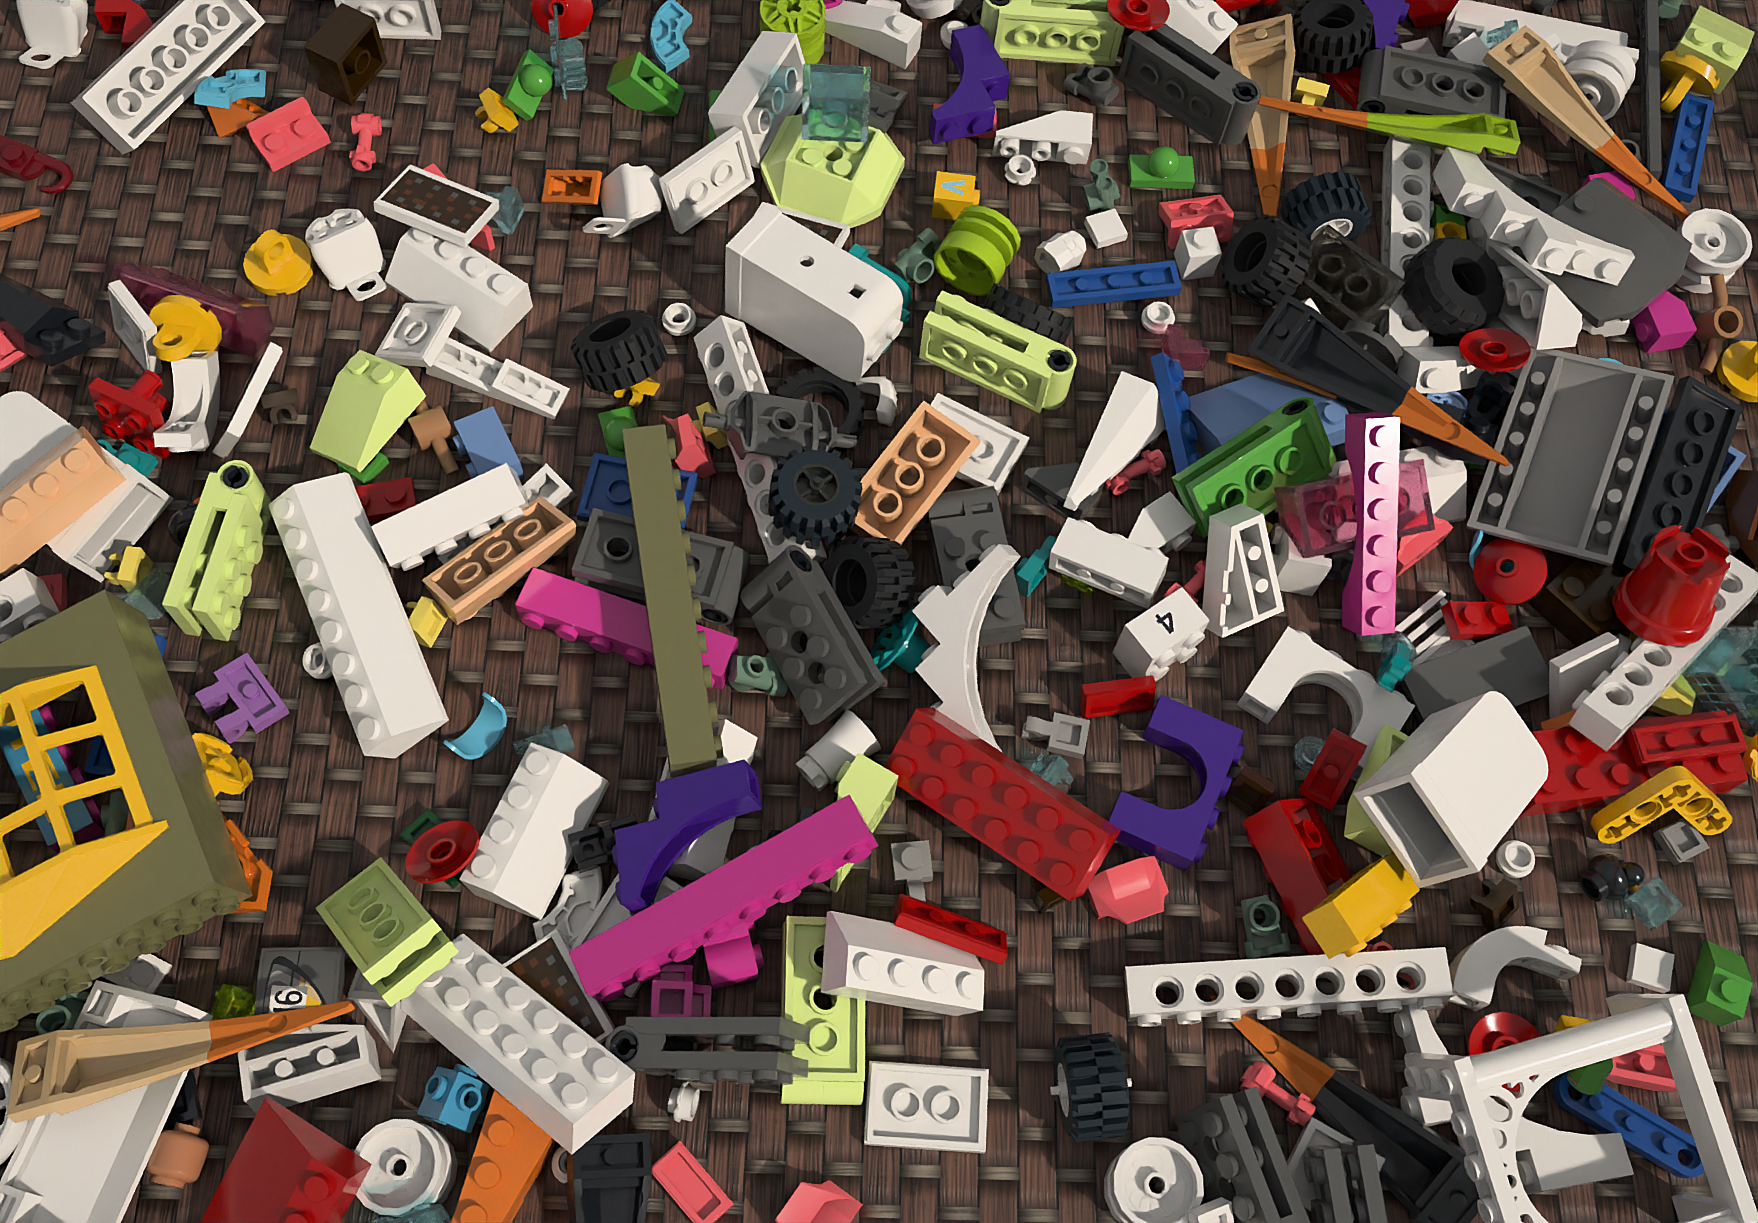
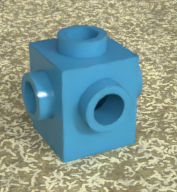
M456 1063L453 1070L437 1066L434 1075L426 1084L425 1095L417 1114L446 1127L471 1133L478 1115L485 1106L486 1095L491 1085L477 1080L478 1074L467 1066Z

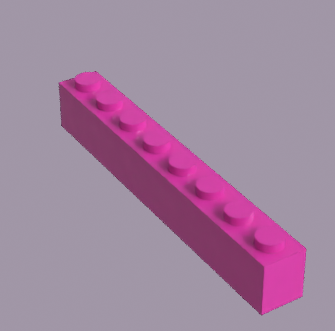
M847 795L569 951V955L587 995L599 1002L615 1000L625 993V988L637 981L644 982L656 977L661 971L660 968L673 961L681 962L690 958L696 952V948L708 941L717 942L724 939L731 933L730 929L742 922H753L761 918L766 913L767 908L778 902L785 903L795 899L800 895L801 889L813 882L822 883L829 880L836 874L838 868L849 862L858 863L866 859L871 854V850L879 845L852 797Z

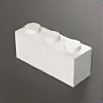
M1068 517L1051 550L1049 568L1149 609L1165 575L1169 558L1163 556L1161 552L1154 548H1143L1133 544L1120 534H1109L1099 530L1088 521L1075 520Z

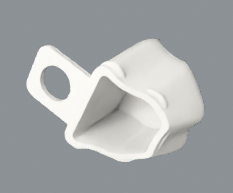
M16 0L18 14L26 37L25 41L32 47L19 57L20 63L48 69L64 56L76 57L80 54V45L88 33L86 27L88 16L87 0ZM39 54L50 56L45 61L31 59L32 56Z
M626 163L617 167L601 181L599 194L603 217L592 219L583 227V232L607 234L609 238H612L652 219L661 211L664 195L659 182L661 177L646 165L634 167ZM605 224L606 227L596 228L595 226Z
M338 209L329 216L317 218L310 224L306 230L305 240L311 249L314 260L329 280L331 288L342 290L347 287L356 301L365 300L386 289L385 282L378 274L385 269L386 260L383 258L374 227L367 218H364L359 210ZM366 282L376 283L368 291H358V288Z

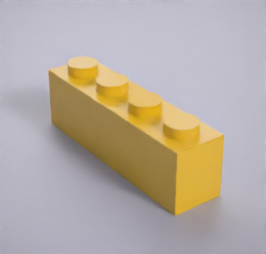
M1392 851L1365 866L1305 914L1302 919L1328 959L1342 952L1348 958L1367 946L1366 942L1383 932L1382 928L1397 920V915L1412 906L1410 899L1420 889Z

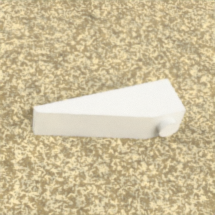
M842 0L840 5L825 11L826 33L903 69L907 68L920 49L922 22L901 12Z
M1459 346L1402 348L1404 354L1399 363L1397 375L1421 394L1447 393L1476 387L1479 377L1486 370L1476 368L1467 363L1459 353ZM1523 366L1507 372L1519 379ZM1487 371V372L1491 373L1492 375H1494V374L1496 373V372H1493V371Z

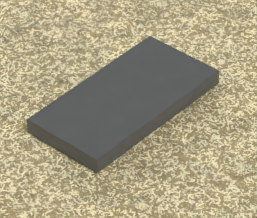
M1526 625L1413 666L1400 684L1408 701L1415 705L1413 711L1421 725L1432 713L1490 691L1499 692L1504 695L1514 708L1549 696V668Z

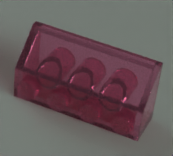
M116 263L112 268L116 279L121 280L148 316L155 304L168 295H182L202 303L200 307L206 312L210 310L220 323L222 328L220 346L255 357L275 329L269 306L261 301L250 300L233 294L229 290L218 289L203 284L197 279H189L174 274L165 268H156L145 263Z
M1424 459L1399 461L1397 538L1435 530ZM1351 471L1274 488L1280 523L1303 558L1355 548L1357 515Z

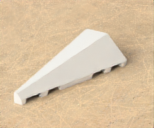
M1121 371L1063 507L1075 511L1081 501L1088 495L1092 496L1095 494L1102 483L1107 479L1110 481L1139 456L1145 446L1149 443L1153 444L1159 434L1166 429L1159 393L1154 383Z

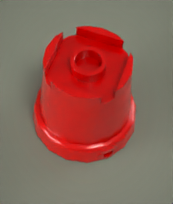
M1672 525L1663 528L1654 537L1649 549L1636 568L1630 571L1616 587L1612 602L1616 615L1631 632L1641 638L1664 646H1686L1698 642L1709 631L1716 611L1714 602L1731 562L1727 563L1725 560L1729 554L1727 547L1716 536L1695 527L1692 534L1679 532L1682 525Z

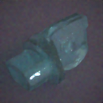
M566 724L550 729L549 725H544L542 734L513 743L516 753L521 760L531 742L563 754L576 750Z

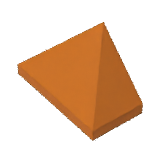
M245 98L233 102L229 109L207 106L219 138L247 130L246 125L270 113Z
M547 169L541 202L550 204L597 205L602 172L599 170Z

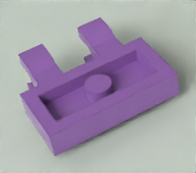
M248 653L243 654L213 672L218 682L195 693L209 717L218 712L229 698L235 703L238 710L215 721L221 734L229 744L240 738L245 733L247 727L251 726L257 734L289 714L286 705Z

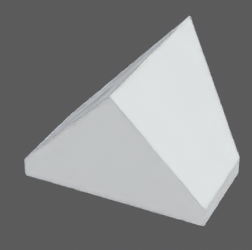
M357 968L347 998L354 1000L394 1053L407 1016L401 1010V1000L390 1007L374 985H371Z

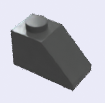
M1076 462L1028 468L1023 475L1020 490L1066 520L1068 517L1075 520H1083L1099 499L1104 483L1099 486L1095 494L1092 496L1088 495L1081 501L1075 511L1063 506L1080 468V464Z

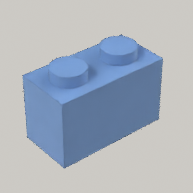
M493 406L454 421L458 435L453 436L452 439L460 457L466 454L470 463L465 465L470 479L505 463L516 471L520 480L525 479L521 463Z

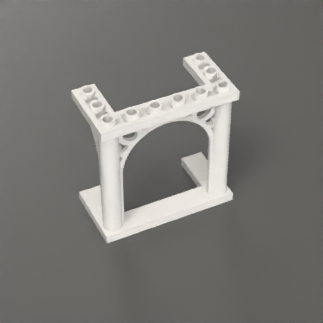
M1618 994L1605 998L1611 1016L1476 1055L1458 1056L1415 1053L1404 1057L1407 1066L1404 1070L1405 1079L1409 1088L1415 1092L1416 1097L1450 1102L1453 1111L1451 1114V1124L1456 1135L1462 1140L1466 1153L1464 1166L1470 1179L1475 1182L1480 1198L1477 1201V1207L1484 1223H1523L1520 1218L1522 1214L1527 1215L1530 1223H1548L1529 1200L1517 1168L1516 1136L1520 1119L1528 1102L1542 1085L1561 1073L1662 1043L1713 1197L1684 1192L1671 1196L1679 1219L1678 1223H1758V1212L1684 994ZM1535 1075L1532 1080L1529 1079L1530 1076ZM1507 1083L1508 1088H1513L1517 1083H1519V1095L1517 1097H1514V1095L1507 1089L1503 1088L1502 1085ZM1496 1096L1505 1102L1509 1111L1508 1117L1505 1120L1496 1121L1488 1116L1484 1100L1487 1097ZM1493 1129L1499 1130L1503 1137V1144L1499 1148ZM1508 1175H1510L1513 1179V1183L1511 1186L1507 1177Z

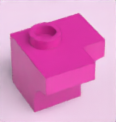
M667 964L660 968V973L652 978L650 1017H710L712 986L693 983V965Z

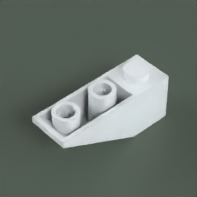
M1060 110L998 130L995 134L992 155L1004 156L1006 158L1025 155L1030 159L1038 161L1047 160L1067 162L1069 164H1087L1092 145L1093 113Z
M1169 491L1142 509L1128 541L1143 548H1154L1165 556L1164 554L1171 549L1175 551L1181 550L1192 540L1190 535L1197 522Z

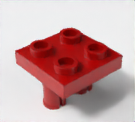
M145 370L142 376L128 390H124L96 377L88 386L94 402L93 406L97 410L102 422L104 432L115 440L122 439L133 444L137 449L147 454L152 453L163 459L167 458L171 451L168 450V447H155L153 433L165 424L162 416L171 409L169 401L161 394L156 393L164 386L162 379L156 373Z

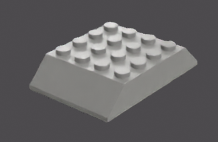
M1530 345L1531 353L1529 360L1523 365L1494 450L1508 460L1510 466H1503L1491 460L1489 461L1466 528L1474 531L1480 529L1484 533L1612 566L1660 427L1674 376L1554 349L1536 350Z

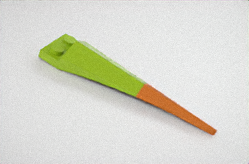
M1260 96L1257 104L1442 150L1449 146L1478 155L1483 147H1487L1486 149L1493 154L1505 155L1506 152L1516 154L1520 145L1516 121L1485 113L1459 115L1370 113L1313 106L1266 96Z

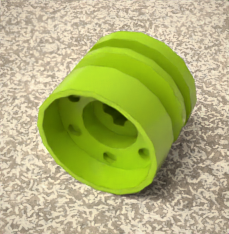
M761 0L760 34L762 31L796 33L806 67L809 69L817 64L824 54L826 6L823 0Z
M978 205L965 207L951 226L950 233L943 239L935 252L934 264L938 273L945 281L956 289L970 295H987L993 283H999L1005 273V268L1011 263L1013 256L1019 250L1021 238L1016 227L998 211Z

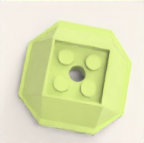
M812 107L803 112V114L785 117L760 166L761 175L773 200V205L847 224L850 229L865 224L881 215L904 168L905 158L886 132L884 134L881 130L868 126L867 136V125L817 107Z

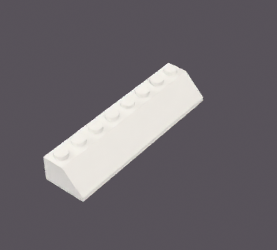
M343 472L294 484L268 504L364 756L397 758L449 721L350 474Z

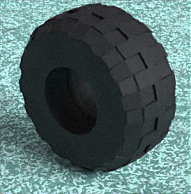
M1451 236L1438 238L1422 248L1410 259L1409 264L1406 266L1403 285L1404 294L1407 298L1406 302L1415 314L1416 319L1420 323L1422 322L1431 332L1438 333L1444 337L1462 339L1467 333L1486 327L1499 315L1505 295L1502 274L1499 272L1495 261L1489 257L1482 247H1478L1474 242Z

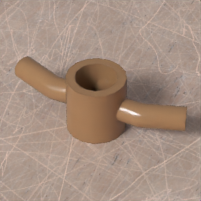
M1724 274L1709 277L1714 299L1713 310L1699 314L1694 320L1697 331L1694 333L1695 337L1700 342L1708 344V350L1698 368V371L1705 375H1711L1721 355L1723 340L1737 336L1743 327L1741 313L1735 307L1727 306L1728 295Z
M423 399L414 410L416 416L408 418V423L421 450L433 447L446 476L453 475L459 471V468L446 440L451 439L455 435L441 405L429 409L426 401Z

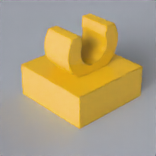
M489 87L479 95L483 106L479 107L475 114L485 121L481 125L482 129L488 133H493L501 126L510 132L519 125L513 110L501 102L502 96Z
M648 377L636 385L614 391V396L623 398L626 391L630 389L633 396L629 405L638 407L643 401V394L654 396L660 384Z

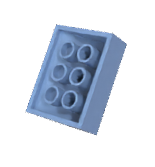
M1258 373L1190 396L1191 409L1188 410L1190 421L1197 430L1198 440L1206 455L1284 404L1300 397H1310L1313 399L1332 449L1345 443V414H1349L1344 404L1335 399L1264 373Z

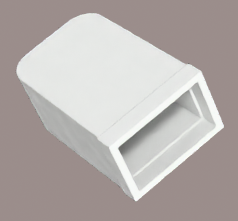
M766 203L726 245L725 312L738 320L741 319L843 380L849 382L858 381L870 366L877 361L881 353L898 336L902 329L903 322L900 318L903 296L899 287L891 278L782 214L781 210L769 203Z
M22 391L9 392L0 397V490L78 430L36 398ZM102 448L127 480L46 543L63 560L99 582L105 579V572H111L116 566L110 561V555L115 553L124 555L126 546L133 547L174 499L129 464H124L104 448Z
M1490 691L1430 714L1367 782L1362 783L1353 794L1418 888L1479 872L1488 861L1487 857L1546 781L1548 762L1543 749L1510 701L1501 693Z

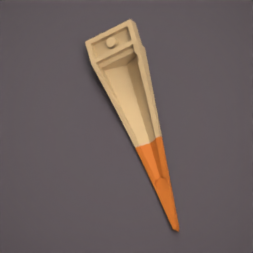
M1287 14L1237 26L1230 33V55L1233 68L1254 81L1261 90V96L1290 101L1296 51L1294 47V22L1292 15ZM1257 105L1247 134L1263 214L1277 217L1289 112Z
M1526 25L1486 53L1482 62L1505 80L1504 87L1679 218L1685 220L1690 215L1616 136L1582 93L1551 46Z
M343 1001L276 1013L212 1021L141 1027L56 1030L21 1040L17 1044L6 1116L14 1123H19L53 1112L64 1115L351 1012L355 1007L351 1002Z

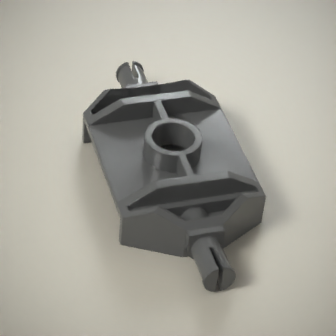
M744 391L732 410H727L725 415L706 411L703 415V427L718 428L726 431V435L740 460H744L747 453L788 459L789 452L796 449L798 453H801L804 446H811V450H818V446L826 447V452L834 447L854 450L857 442L856 435L837 433V427H833L828 409L817 402ZM775 420H786L792 428L783 429L778 426Z

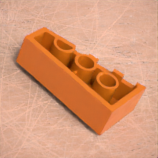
M495 1089L451 1223H512L525 1200L527 1192L535 1179L540 1175L545 1166V1161L557 1143Z

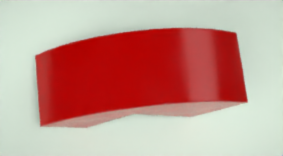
M96 0L94 13L104 33L123 34L121 43L125 51L153 26L146 11L132 0Z

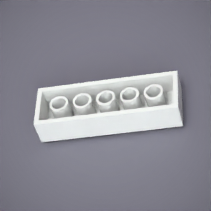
M179 0L79 94L71 104L122 155L133 151L195 91L201 81L211 76L265 21L246 0Z
M461 934L451 941L459 952L450 959L443 969L431 974L416 987L410 996L402 999L401 1010L572 1155L633 1103L635 1072L465 934Z

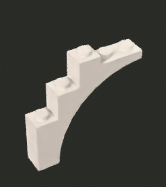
M1447 146L1432 174L1450 211L1480 219L1490 239L1520 247L1528 263L1536 269L1562 275L1564 271L1618 285L1635 258L1631 250L1585 234L1537 209L1501 183L1484 166L1476 154Z
M998 544L997 546H990L979 557L980 563L972 572L966 571L953 583L954 590L949 586L939 585L936 587L931 586L925 590L918 598L920 603L912 612L940 643V645H932L922 654L921 659L923 662L915 669L943 701V703L939 701L931 707L1002 752L984 717L978 693L976 669L979 633L988 604L1001 580L1021 557L1012 546Z
M1417 1004L1402 1005V1010L1397 1011L1394 1015V1025L1397 1034L1403 1037L1407 1051L1405 1056L1415 1053L1449 1055L1432 1026L1427 1010H1418ZM1409 1086L1402 1088L1401 1108L1404 1113L1425 1126L1451 1122L1453 1111L1449 1101L1416 1097L1415 1092ZM1490 1096L1484 1100L1490 1118L1496 1121H1503L1508 1117L1509 1111L1506 1107L1497 1103ZM1521 1117L1516 1136V1161L1520 1180L1527 1195L1634 1175L1621 1133L1587 1135L1565 1132ZM1493 1129L1499 1148L1503 1144V1137L1499 1130ZM1458 1137L1459 1145L1464 1149L1462 1140Z

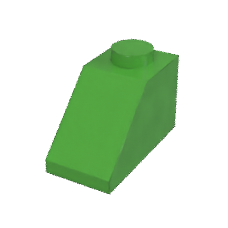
M639 51L614 64L606 90L631 109L668 116L678 114L685 91L684 88Z
M1708 940L1703 942L1686 1000L1690 1013L1720 1027L1744 1018L1753 982L1743 956Z

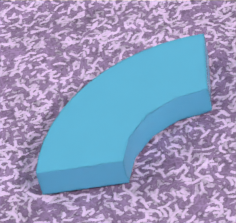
M667 0L658 9L652 21L650 34L653 56L665 73H668L690 57L689 49L684 44L682 38L685 30L692 24V15L675 0Z
M235 69L226 71V76L218 78L209 76L196 87L194 104L229 109L233 102L241 98L265 97L266 71Z

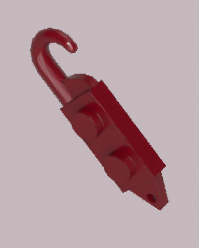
M0 135V173L25 182L26 180L37 178L48 169L60 174L61 180L54 186H42L40 188L41 192L57 194L65 191L73 181V172L68 164L40 153L34 147Z

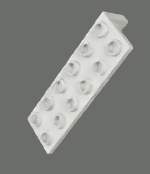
M1459 0L1445 21L1442 46L1454 48L1474 32L1491 50L1526 25L1543 40L1551 33H1556L1562 42L1554 52L1563 65L1573 48L1583 42L1593 40L1607 41L1622 47L1632 57L1634 64L1639 59V49L1627 47V33L1472 0Z

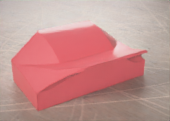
M685 414L676 419H671L663 415L665 421L677 435L675 440V462L680 469L698 473V477L701 478L716 474L709 445L690 416Z
M1430 509L1425 510L1403 527L1400 539L1397 541L1396 578L1441 544L1454 527L1447 520L1438 519Z
M1155 856L1138 858L1095 875L1086 889V893L1097 919L1110 916L1127 925L1163 912L1164 897L1169 893V890Z
M1662 1043L1613 1057V1069L1609 1076L1605 1078L1613 1083L1652 1091L1678 1092Z
M830 1180L822 1184L801 1182L775 1221L776 1223H851L863 1204Z

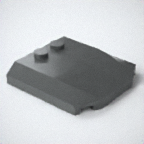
M1603 177L1593 178L1552 211L1549 216L1597 239L1631 250L1635 256L1634 260L1618 285L1564 271L1562 275L1540 269L1536 270L1552 281L1563 292L1585 320L1595 328L1604 326V323L1607 321L1620 319L1622 322L1633 319L1678 282L1693 243ZM1514 246L1512 251L1528 263L1521 248Z

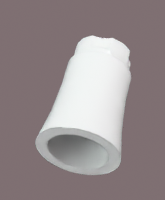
M847 709L835 725L816 744L805 752L806 756L795 765L807 782L819 792L828 783L832 784L836 781L837 774L846 761L852 763L858 753L868 757L879 751L881 747L868 727L853 712Z

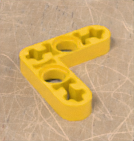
M1673 766L1663 770L1593 815L1590 825L1600 842L1611 844L1626 838L1673 808L1704 835H1715L1726 830L1732 823V816L1723 802L1687 768ZM1697 798H1700V799H1698L1697 801H1695V802H1693V803H1691V804H1688L1689 802H1691V801H1693V800H1695V799H1697ZM1646 802H1649L1647 805H1645V806H1643V807H1641V808H1637L1638 806H1640V805H1642V804H1644V803H1646Z

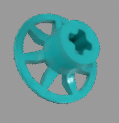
M910 606L911 608L908 613L902 614L903 619L900 621V624L893 623L892 627L884 628L875 641L870 655L879 671H882L893 661L906 672L912 673L923 662L921 656L931 645L914 632L919 621L918 617L912 612L916 606ZM889 631L892 633V637L890 639L885 638Z

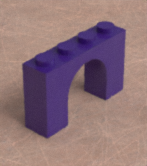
M1161 695L1154 706L1141 739L1180 755L1192 766L1199 782L1198 798L1190 806L1171 810L1160 808L1121 791L1107 820L1121 829L1115 841L1149 856H1155L1156 859L1183 871H1186L1193 861L1199 863L1207 846V842L1202 840L1206 828L1212 830L1220 812V809L1214 806L1218 796L1225 797L1233 778L1227 775L1231 763L1234 765L1238 764L1245 745L1239 742L1244 730Z

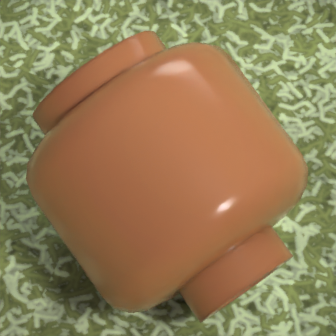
M176 1122L173 1130L163 1129L145 1167V1170L152 1174L149 1181L183 1189L185 1183H193L199 1178L209 1151L208 1142L198 1137L200 1128Z

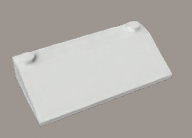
M96 980L72 1030L211 1021L213 1015L178 1000ZM189 1070L64 1115L53 1112L29 1119L23 1136L0 1180V1223H121Z

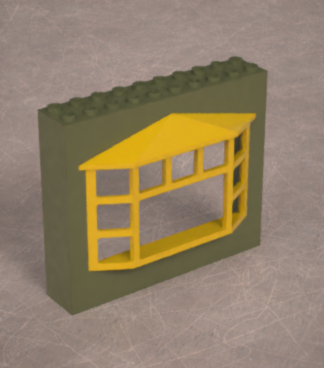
M105 589L0 643V727L16 719L41 792V798L0 819V1032L14 1028L18 1025L19 1019L30 1013H39L50 1009L56 1004L55 1000L66 994L86 990L92 986L94 979L104 974H113L124 970L130 965V960L142 954H152L163 949L167 945L166 941L178 935H187L203 927L204 921L216 915H226L237 910L240 907V902L253 896L146 614ZM84 685L96 721L38 736L30 712ZM97 735L102 736L115 773L57 790L45 751ZM120 788L124 794L135 827L76 845L63 807L64 804ZM48 812L60 847V853L15 877L3 842L4 834Z

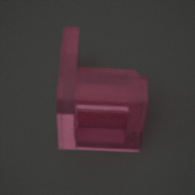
M1168 324L1161 342L1162 352L1174 361L1177 360L1183 371H1204L1210 357V349L1203 348L1202 340L1183 339L1181 324Z

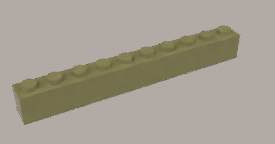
M662 424L622 429V438L671 779L717 767V759L724 758L721 735L713 736L712 723L718 722L715 700H708L706 688H712L710 665H702L701 654L707 653L705 632L697 631L696 620L702 619L699 597L692 598L691 587L696 586L694 564L687 565L685 554L691 553L689 531L682 532L680 523L686 521L684 500H677L675 491L681 490L679 468L672 469L671 459H676L674 437L667 438L666 426Z

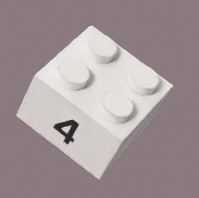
M1181 587L1127 623L1112 653L1132 678L1153 675L1156 682L1169 671V665L1177 660L1180 664L1184 663L1197 652L1195 646L1205 638L1203 632L1210 620L1183 587Z

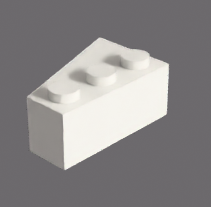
M1311 485L1274 509V513H1278L1279 516L1278 523L1273 525L1270 543L1275 544V552L1272 556L1280 590L1307 596H1313L1332 567V559L1324 558L1325 546L1330 547L1331 535L1326 534L1327 523L1331 521V489Z
M1241 503L1209 518L1202 611L1210 620L1206 629L1221 638L1284 611L1264 515Z
M315 1024L238 1052L243 1100L256 1114L267 1097H270L284 1107H289L381 1079L375 1040L364 1025Z

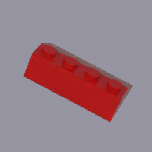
M267 1097L261 1104L200 1223H341L372 1164L270 1097Z

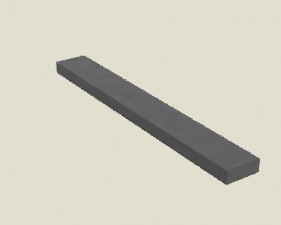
M1639 0L1642 165L1658 181L1662 172L1658 0Z

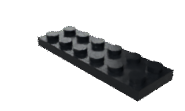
M1691 376L1679 379L1613 566L1626 573L1634 570L1649 549L1654 537L1663 528L1672 525H1682L1679 532L1692 534L1695 527L1701 529L1743 409L1742 406Z

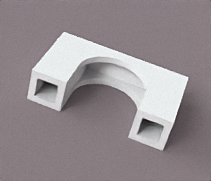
M1288 626L1237 705L1268 725L1289 692L1303 684L1316 683L1334 689L1345 699L1352 714V728L1349 736L1367 745L1365 753L1350 777L1357 782L1382 726L1390 725L1400 731L1415 705L1408 702L1400 692L1394 690L1391 693L1376 683L1371 674L1364 670H1357L1343 661V658L1338 653L1325 650L1317 645L1306 633L1294 630Z

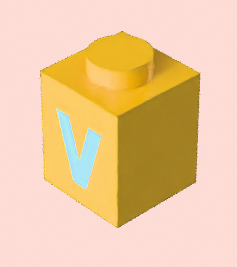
M937 171L931 217L956 220L965 207L979 206L980 190L974 189L976 176Z

